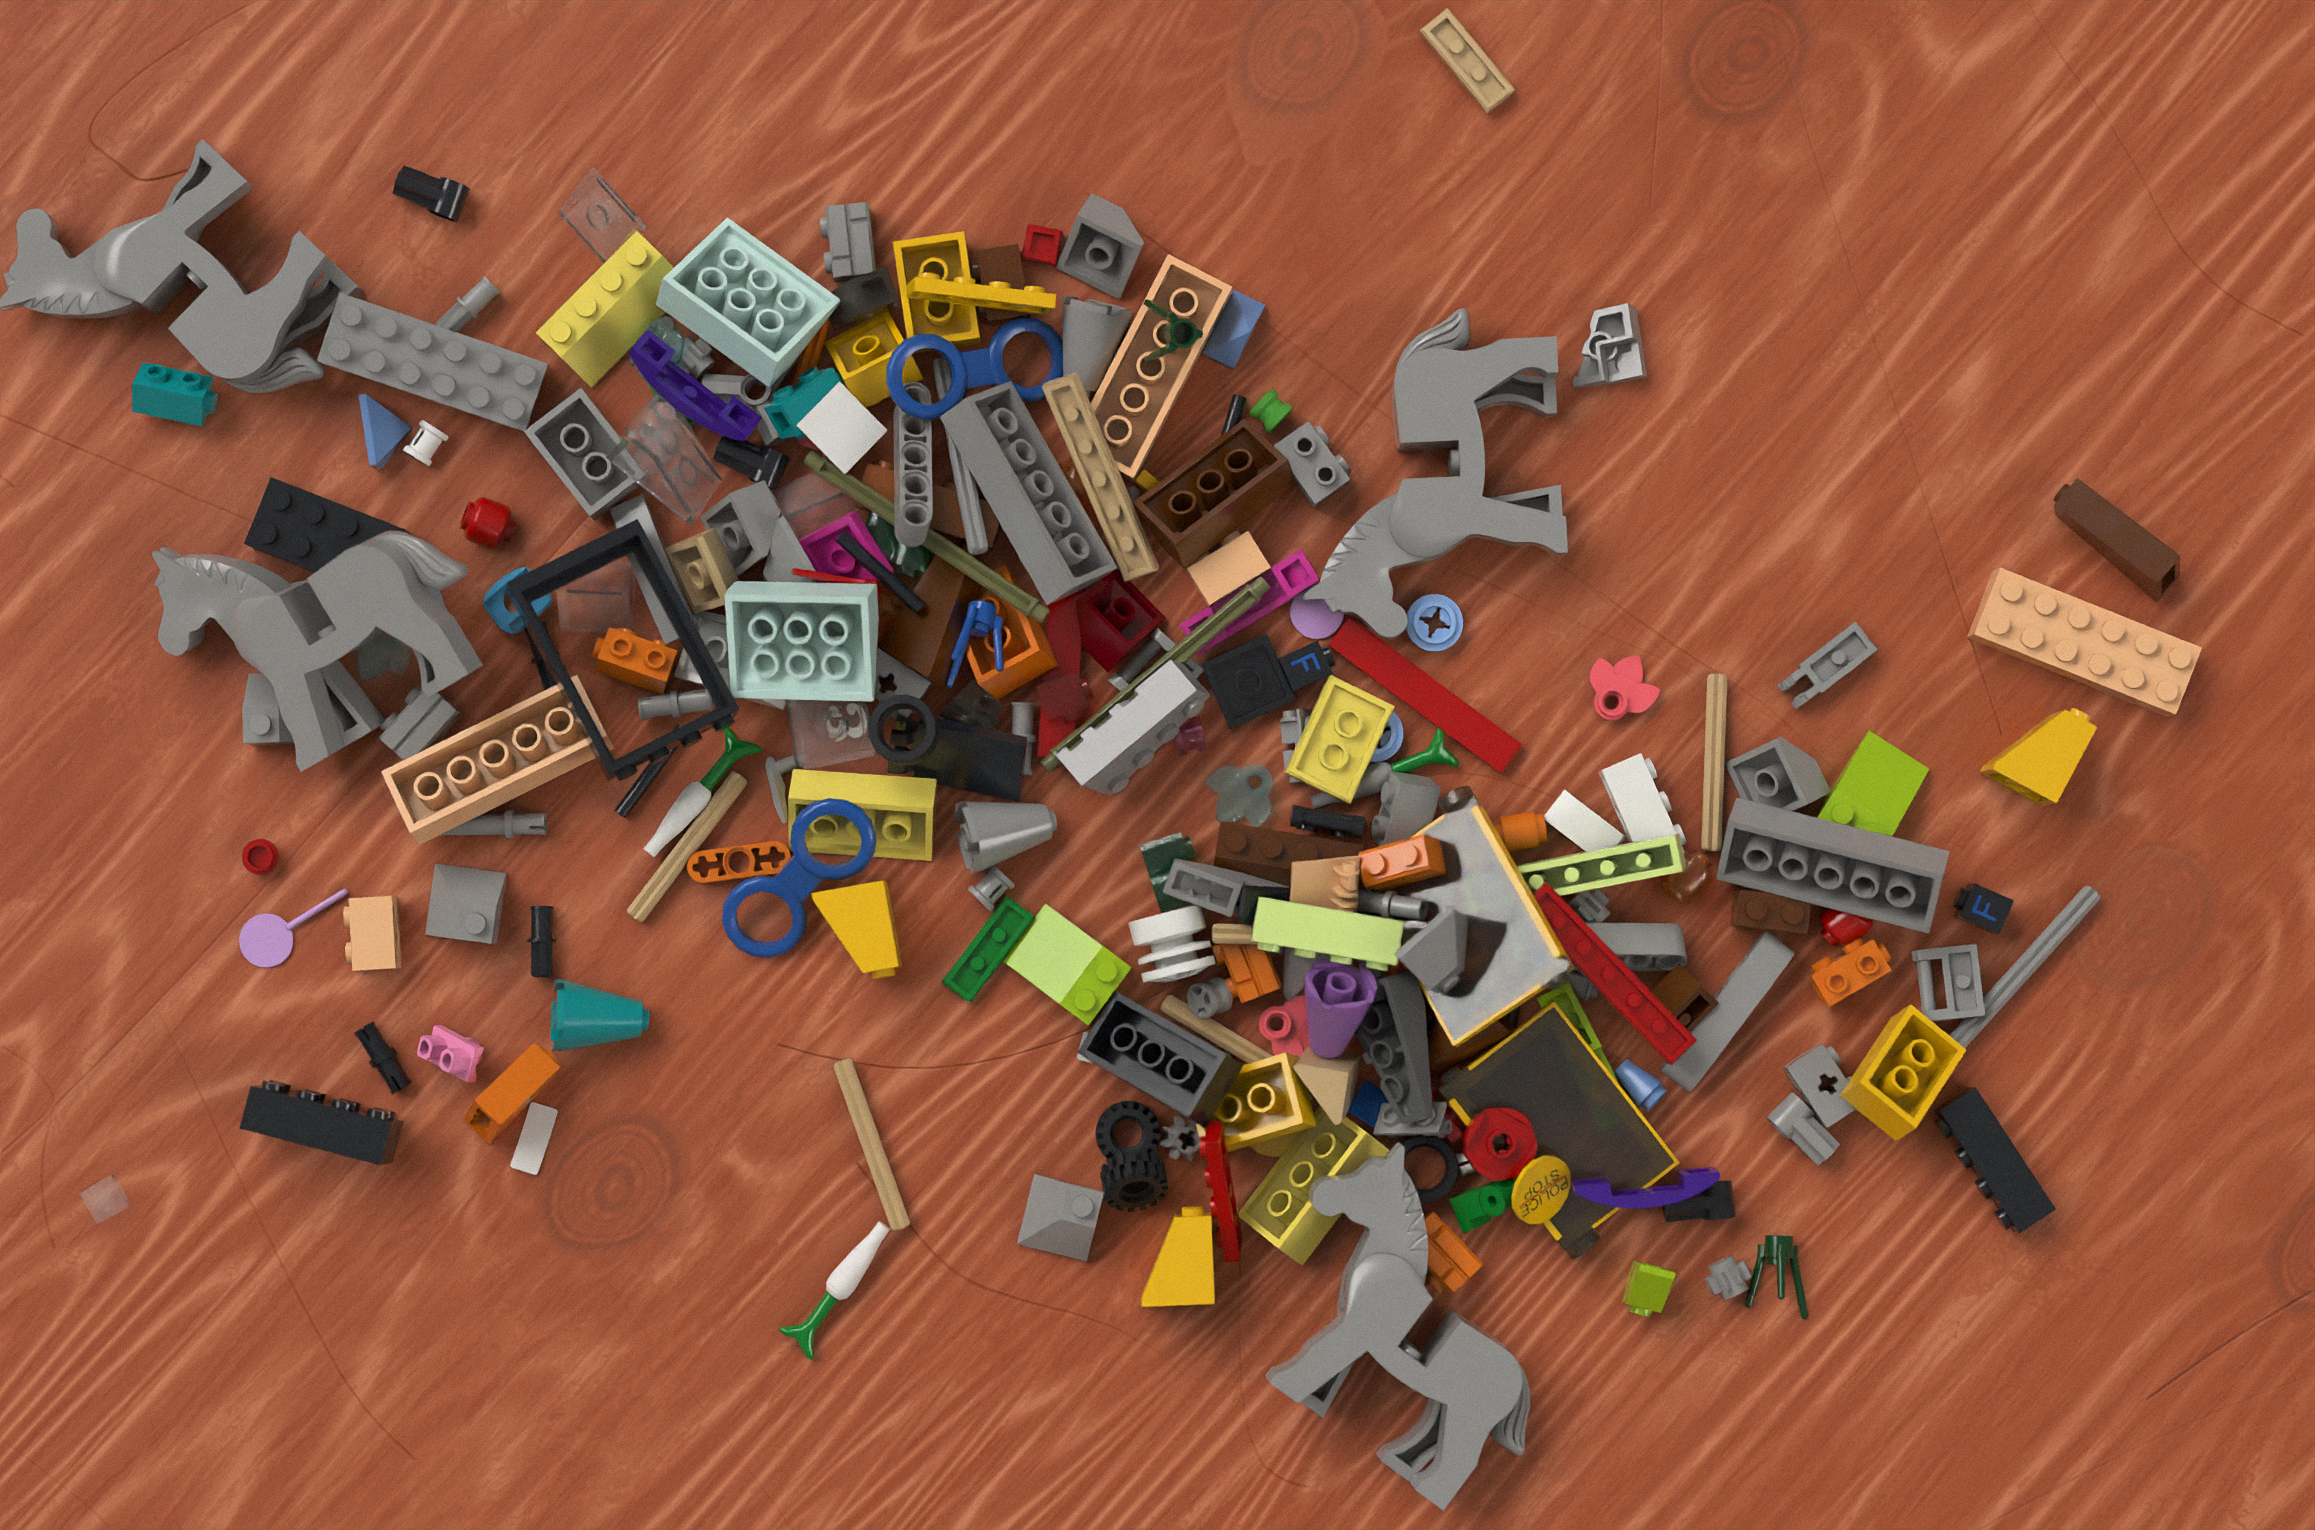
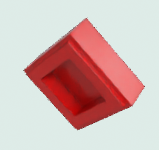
M1028 224L1021 261L1056 267L1063 230Z

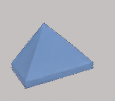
M1233 290L1202 354L1234 370L1266 305Z
M367 394L359 395L369 466L375 470L383 469L412 427Z

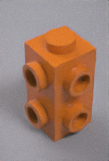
M609 627L605 639L598 637L592 653V657L597 659L595 672L662 695L664 694L677 656V650L672 649L664 641H649L638 637L635 632L629 629H614Z
M1860 937L1854 942L1843 946L1842 949L1845 953L1832 960L1831 956L1828 955L1811 965L1814 971L1806 975L1824 1007L1834 1005L1892 971L1888 965L1892 959L1881 942L1876 944L1873 939L1863 942Z

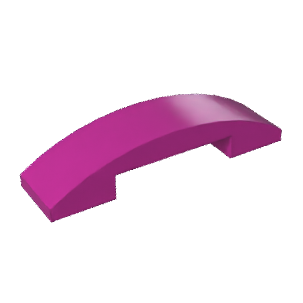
M1302 549L1261 575L1271 589L1260 597L1262 600L1256 602L1197 652L1198 656L1245 629L1320 581ZM1256 579L1252 580L1248 584H1252ZM1245 585L1180 624L1179 626L1186 636L1189 635L1239 593Z

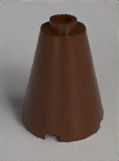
M1470 978L1461 982L1450 997L1462 1021L1489 1004L1492 999L1487 992ZM1504 1015L1458 1047L1452 1045L1436 1016L1427 1029L1430 1072L1432 1071L1434 1074L1439 1075L1506 1038L1514 1031L1507 1016Z

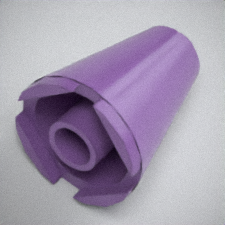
M1330 957L1312 964L1311 970L1305 975L1304 993L1309 1046L1315 1054L1321 1057L1334 1058L1344 1052L1376 997L1377 984L1375 977L1363 965L1358 969L1349 964L1332 962Z

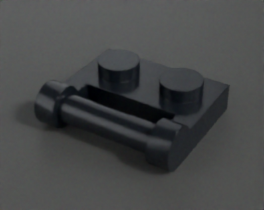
M1298 805L1292 806L1290 826L1296 827L1298 830L1317 832L1318 827L1332 829L1331 835L1362 838L1365 817L1316 810Z

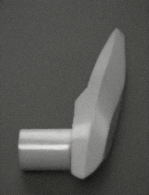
M792 755L776 762L772 757H768L765 767L774 806L782 824H786V786L781 775L797 769Z

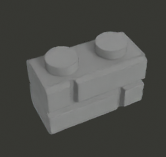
M868 202L825 207L826 217H820L822 239L829 238L830 252H824L826 274L833 273V279L837 283L878 278Z
M418 685L405 698L404 702L408 704L399 715L395 712L392 713L381 725L380 728L384 732L379 739L405 760L436 745L463 713L439 692L427 698Z

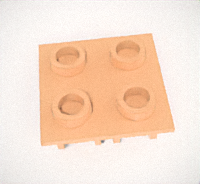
M1360 856L1292 862L1290 902L1357 913Z

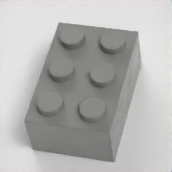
M582 388L578 389L524 431L594 521L652 478Z

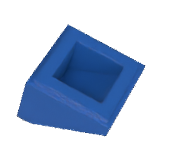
M1365 1080L1354 1097L1348 1112L1375 1128L1382 1103L1389 1102L1381 1089Z

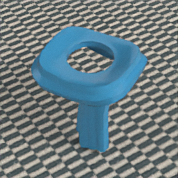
M527 567L518 568L502 577L486 592L483 599V605L488 614L503 631L510 634L521 632L526 626L517 610L514 613H510L504 606L503 599L507 592V582L530 572L531 570ZM549 593L531 602L537 616L551 605L552 595Z

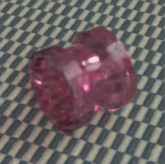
M1199 715L1192 717L1189 722H1185L1179 727V732L1175 737L1179 757L1186 756L1189 751L1195 749L1200 752L1208 750Z

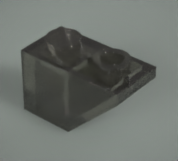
M886 266L854 278L831 291L832 294L841 300L829 319L835 332L900 307L898 296Z

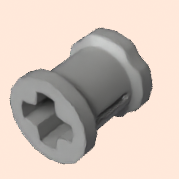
M995 865L989 867L990 871L976 886L971 885L968 888L990 911L994 909V902L1008 888L1013 889L1016 886Z

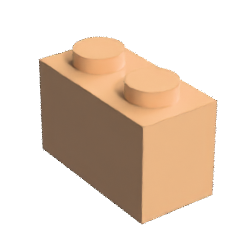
M1238 530L1229 534L1220 541L1223 547L1211 554L1207 551L1187 568L1189 577L1208 607L1216 604L1271 569L1249 531L1242 535Z
M398 897L348 898L349 906L344 907L343 919L345 928H350L351 942L345 945V956L347 964H352V971L400 969L401 950Z

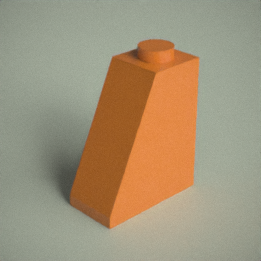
M534 1042L473 1101L463 1121L490 1145L555 1077L560 1066L557 1064L554 1054L545 1047L540 1048Z

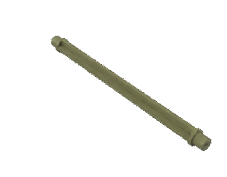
M810 451L804 460V464L814 470L816 476H821L894 526L893 502L860 482L848 472L844 474L827 456L822 457L815 451ZM929 528L926 540L921 545L989 591L997 594L1001 599L1024 613L1025 617H1032L1041 624L1044 622L1050 610L1040 604L1038 598H1033L1013 583L1008 582L1001 575Z
M1260 576L1252 584L1249 585L1247 583L1221 609L1212 614L1156 661L1152 667L1143 672L1093 714L1082 726L1074 730L1057 746L1052 747L1049 750L1051 753L1040 761L1050 774L1060 765L1064 766L1056 754L1065 747L1072 751L1084 741L1080 734L1090 726L1095 729L1108 721L1110 715L1108 711L1116 704L1125 700L1132 701L1136 697L1134 689L1170 659L1180 664H1184L1231 622L1235 621L1256 602L1262 600L1260 597L1271 589L1267 582Z

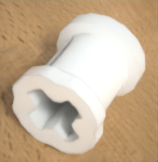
M421 420L419 423L421 428L410 445H406L403 450L425 465L430 466L432 463L431 458L442 441H447L449 436Z

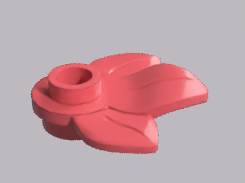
M1637 655L1622 659L1614 667L1606 660L1598 658L1590 671V684L1596 692L1593 701L1594 709L1605 720L1620 719L1627 712L1642 713L1658 698L1659 688L1641 683L1643 668L1641 659ZM1608 696H1613L1617 699L1618 705L1615 709H1608L1606 707L1605 699Z
M1305 996L1292 997L1282 1007L1272 1006L1261 1014L1259 1030L1266 1039L1271 1041L1274 1056L1283 1053L1301 1056L1303 1049L1309 1047ZM1274 1017H1279L1283 1020V1028L1279 1031H1274L1270 1027V1020Z

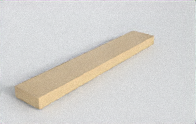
M1074 372L1045 382L1042 385V389L1124 582L1156 572L1159 569V564L1078 373Z

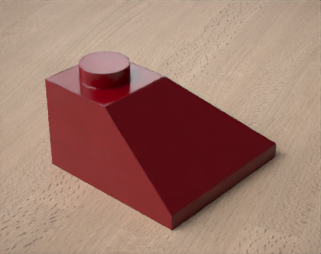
M1118 568L1102 578L1076 601L1083 648L1108 673L1166 619L1130 580L1124 582Z

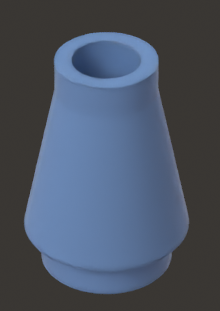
M1626 1059L1614 1072L1637 1107L1642 1106L1647 1112L1667 1092L1662 1086L1663 1082L1633 1064L1629 1059Z

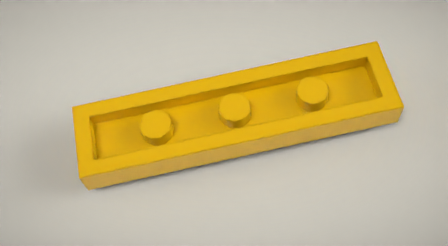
M919 273L918 277H914L907 283L906 298L1043 315H1047L1054 310L1056 303V294L1045 293L1046 289L1039 286H1025L1024 290L1011 289V284L995 281L990 282L989 286L975 284V279L967 277H956L954 281L940 280V275L934 273Z

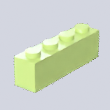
M1258 896L1251 941L1258 942L1257 949L1279 952L1280 946L1294 948L1293 955L1315 958L1316 952L1331 954L1330 961L1351 965L1352 958L1367 960V968L1387 971L1388 964L1397 966L1398 957L1395 953L1400 948L1404 922Z

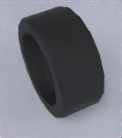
M908 694L894 695L883 700L873 710L868 723L869 738L874 749L887 761L900 766L915 765L925 760L935 750L940 737L939 722L934 711L921 699ZM899 709L915 711L922 717L925 724V735L922 742L910 751L892 749L886 743L883 736L885 720L891 713Z
M1417 1135L1409 1136L1403 1140L1401 1145L1405 1149L1404 1159L1415 1148L1424 1146L1438 1151L1445 1162V1174L1438 1185L1426 1190L1415 1188L1420 1202L1437 1201L1450 1193L1457 1182L1459 1172L1457 1155L1451 1146L1437 1136Z

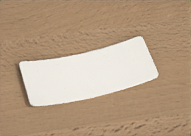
M535 1102L530 1103L510 1164L512 1168L534 1175L538 1174L556 1120L557 1109Z

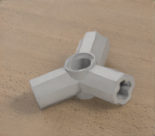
M799 356L770 387L751 374L746 376L703 374L702 385L725 403H728L735 396L762 417L756 427L767 447L778 445L788 440V438H780L764 407L774 401L773 394L778 391L799 360ZM760 385L766 388L765 395L759 400H752L747 396L748 391L753 386Z

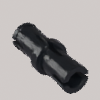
M374 1021L365 1025L362 1030L359 1029L354 1033L371 1058L369 1062L371 1067L378 1069L392 1095L402 1090L404 1086L407 1087L412 1083L395 1057L397 1052L394 1047L389 1048Z

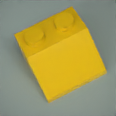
M887 310L824 343L848 390L865 408L874 406L890 396L886 384V367L892 352L904 339ZM912 354L906 359L902 369L903 384L918 382L923 379Z

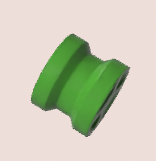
M1272 388L1251 409L1249 415L1253 419H1259L1264 423V429L1270 434L1290 414L1293 407L1289 403H1283L1278 398V392Z

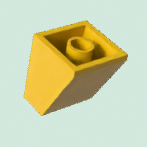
M2071 708L2070 712L2063 710L2053 713L1982 766L1979 773L2042 807L2056 804L2097 726L2089 723L2091 719L2089 715L2075 708Z
M882 880L812 893L814 903L862 973H871L872 979L895 976V968H901L902 962L888 882Z
M1203 1206L1181 1207L1182 1214H1174L1142 1292V1307L1215 1304L1211 1213H1204Z

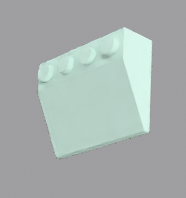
M727 217L662 279L656 305L770 387L794 363L840 304L841 299Z
M735 581L725 593L730 692L733 698L874 701L879 621L877 584Z

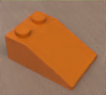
M1004 564L993 570L1008 582L1019 587L1008 565ZM982 586L977 601H985L997 607L996 616L1003 618L1001 628L1003 670H996L993 631H990L987 637L971 635L966 655L978 685L995 699H999L1058 666L1039 622L1032 617H1025L1024 613Z

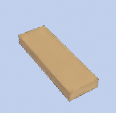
M1448 8L1420 30L1419 33L1486 114L1490 113L1515 92L1513 86Z

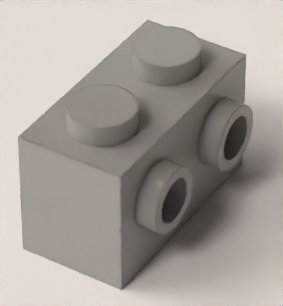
M1308 421L1275 444L1274 447L1288 459L1296 484L1313 508H1315L1349 484L1350 478L1347 474L1351 472V469L1340 454L1334 457L1326 446L1330 443V440L1319 425L1313 428Z

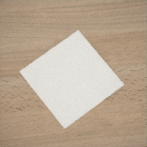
M840 381L796 425L844 474L888 431Z

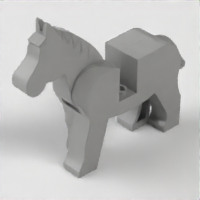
M202 139L195 146L194 158L188 172L175 185L161 212L112 229L102 239L75 258H72L67 248L58 242L59 227L53 217L41 209L25 211L19 217L16 224L18 254L9 272L4 273L8 290L0 298V309L8 311L25 307L34 312L49 316L77 319L108 318L126 314L139 308L158 314L192 280L204 291L168 329L208 372L226 384L249 393H271L300 382L323 378L325 375L324 367L306 350L297 347L307 339L328 329L339 293L358 298L363 293V290L303 233L298 231L291 240L288 256L278 274L268 284L250 293L222 262L197 243L207 224L254 188ZM324 272L321 282L312 290L314 284Z
M1460 308L1440 324L1417 335L1407 345L1398 360L1391 388V407L1397 452L1454 449L1448 454L1449 476L1454 477L1402 479L1396 494L1384 499L1367 511L1347 532L1331 554L1323 570L1320 583L1307 591L1303 600L1324 601L1332 614L1339 612L1341 614L1354 615L1377 637L1381 639H1394L1405 630L1408 620L1405 610L1392 601L1393 587L1388 572L1393 569L1437 560L1470 538H1481L1510 546H1534L1545 550L1554 557L1565 556L1568 553L1566 516L1562 514L1561 485L1492 498L1483 497L1485 449L1478 412L1491 407L1515 406L1529 410L1542 418H1554L1557 414L1555 377L1559 373L1557 336L1500 339L1478 349L1462 351L1468 346L1471 335L1469 312L1465 308ZM1534 372L1541 376H1530L1521 373Z
M396 530L380 533L344 551L308 577L306 581L288 583L279 575L259 565L236 558L214 554H189L182 556L168 547H162L160 551L152 552V556L161 570L154 585L159 588L164 604L163 616L158 631V640L162 648L175 656L196 648L204 639L205 626L216 620L234 641L236 649L243 659L265 675L271 682L283 721L293 737L296 749V764L301 772L384 723V717L339 661V658L369 643L383 632L390 634L413 649L419 663L421 689L427 698L483 666L456 619L447 611L440 592L464 579L468 574V567L445 555L430 543L408 533Z
M1398 1142L1386 1157L1368 1156V1161L1364 1162L1356 1171L1342 1175L1322 1176L1316 1179L1310 1186L1309 1201L1317 1212L1325 1216L1345 1213L1353 1222L1364 1225L1365 1229L1342 1274L1336 1318L1309 1338L1295 1356L1282 1364L1272 1366L1265 1376L1269 1383L1297 1403L1302 1402L1323 1418L1353 1362L1368 1351L1393 1376L1415 1391L1429 1397L1425 1410L1416 1424L1402 1436L1383 1444L1376 1452V1455L1380 1461L1409 1481L1417 1492L1444 1511L1478 1465L1481 1449L1489 1433L1494 1441L1513 1455L1520 1456L1524 1453L1525 1428L1530 1409V1389L1523 1368L1510 1351L1496 1337L1452 1309L1449 1310L1419 1351L1416 1350L1417 1347L1404 1338L1433 1299L1424 1286L1428 1263V1239L1424 1215L1415 1186L1403 1168L1404 1146ZM1432 1458H1434L1433 1462L1430 1464L1429 1467L1419 1472Z

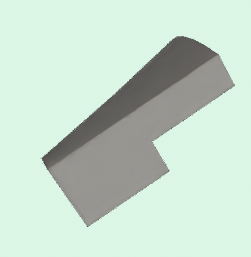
M1629 303L1594 311L1590 323L1591 334L1585 341L1581 352L1584 355L1578 377L1574 376L1573 379L1574 387L1586 388L1609 385L1647 377L1637 308Z

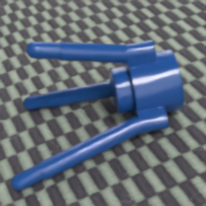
M971 601L969 603L966 620L952 654L954 661L946 682L948 688H951L954 684L971 635L987 637L988 633L993 631L996 670H1003L1001 637L1003 618L996 616L997 607L985 601Z

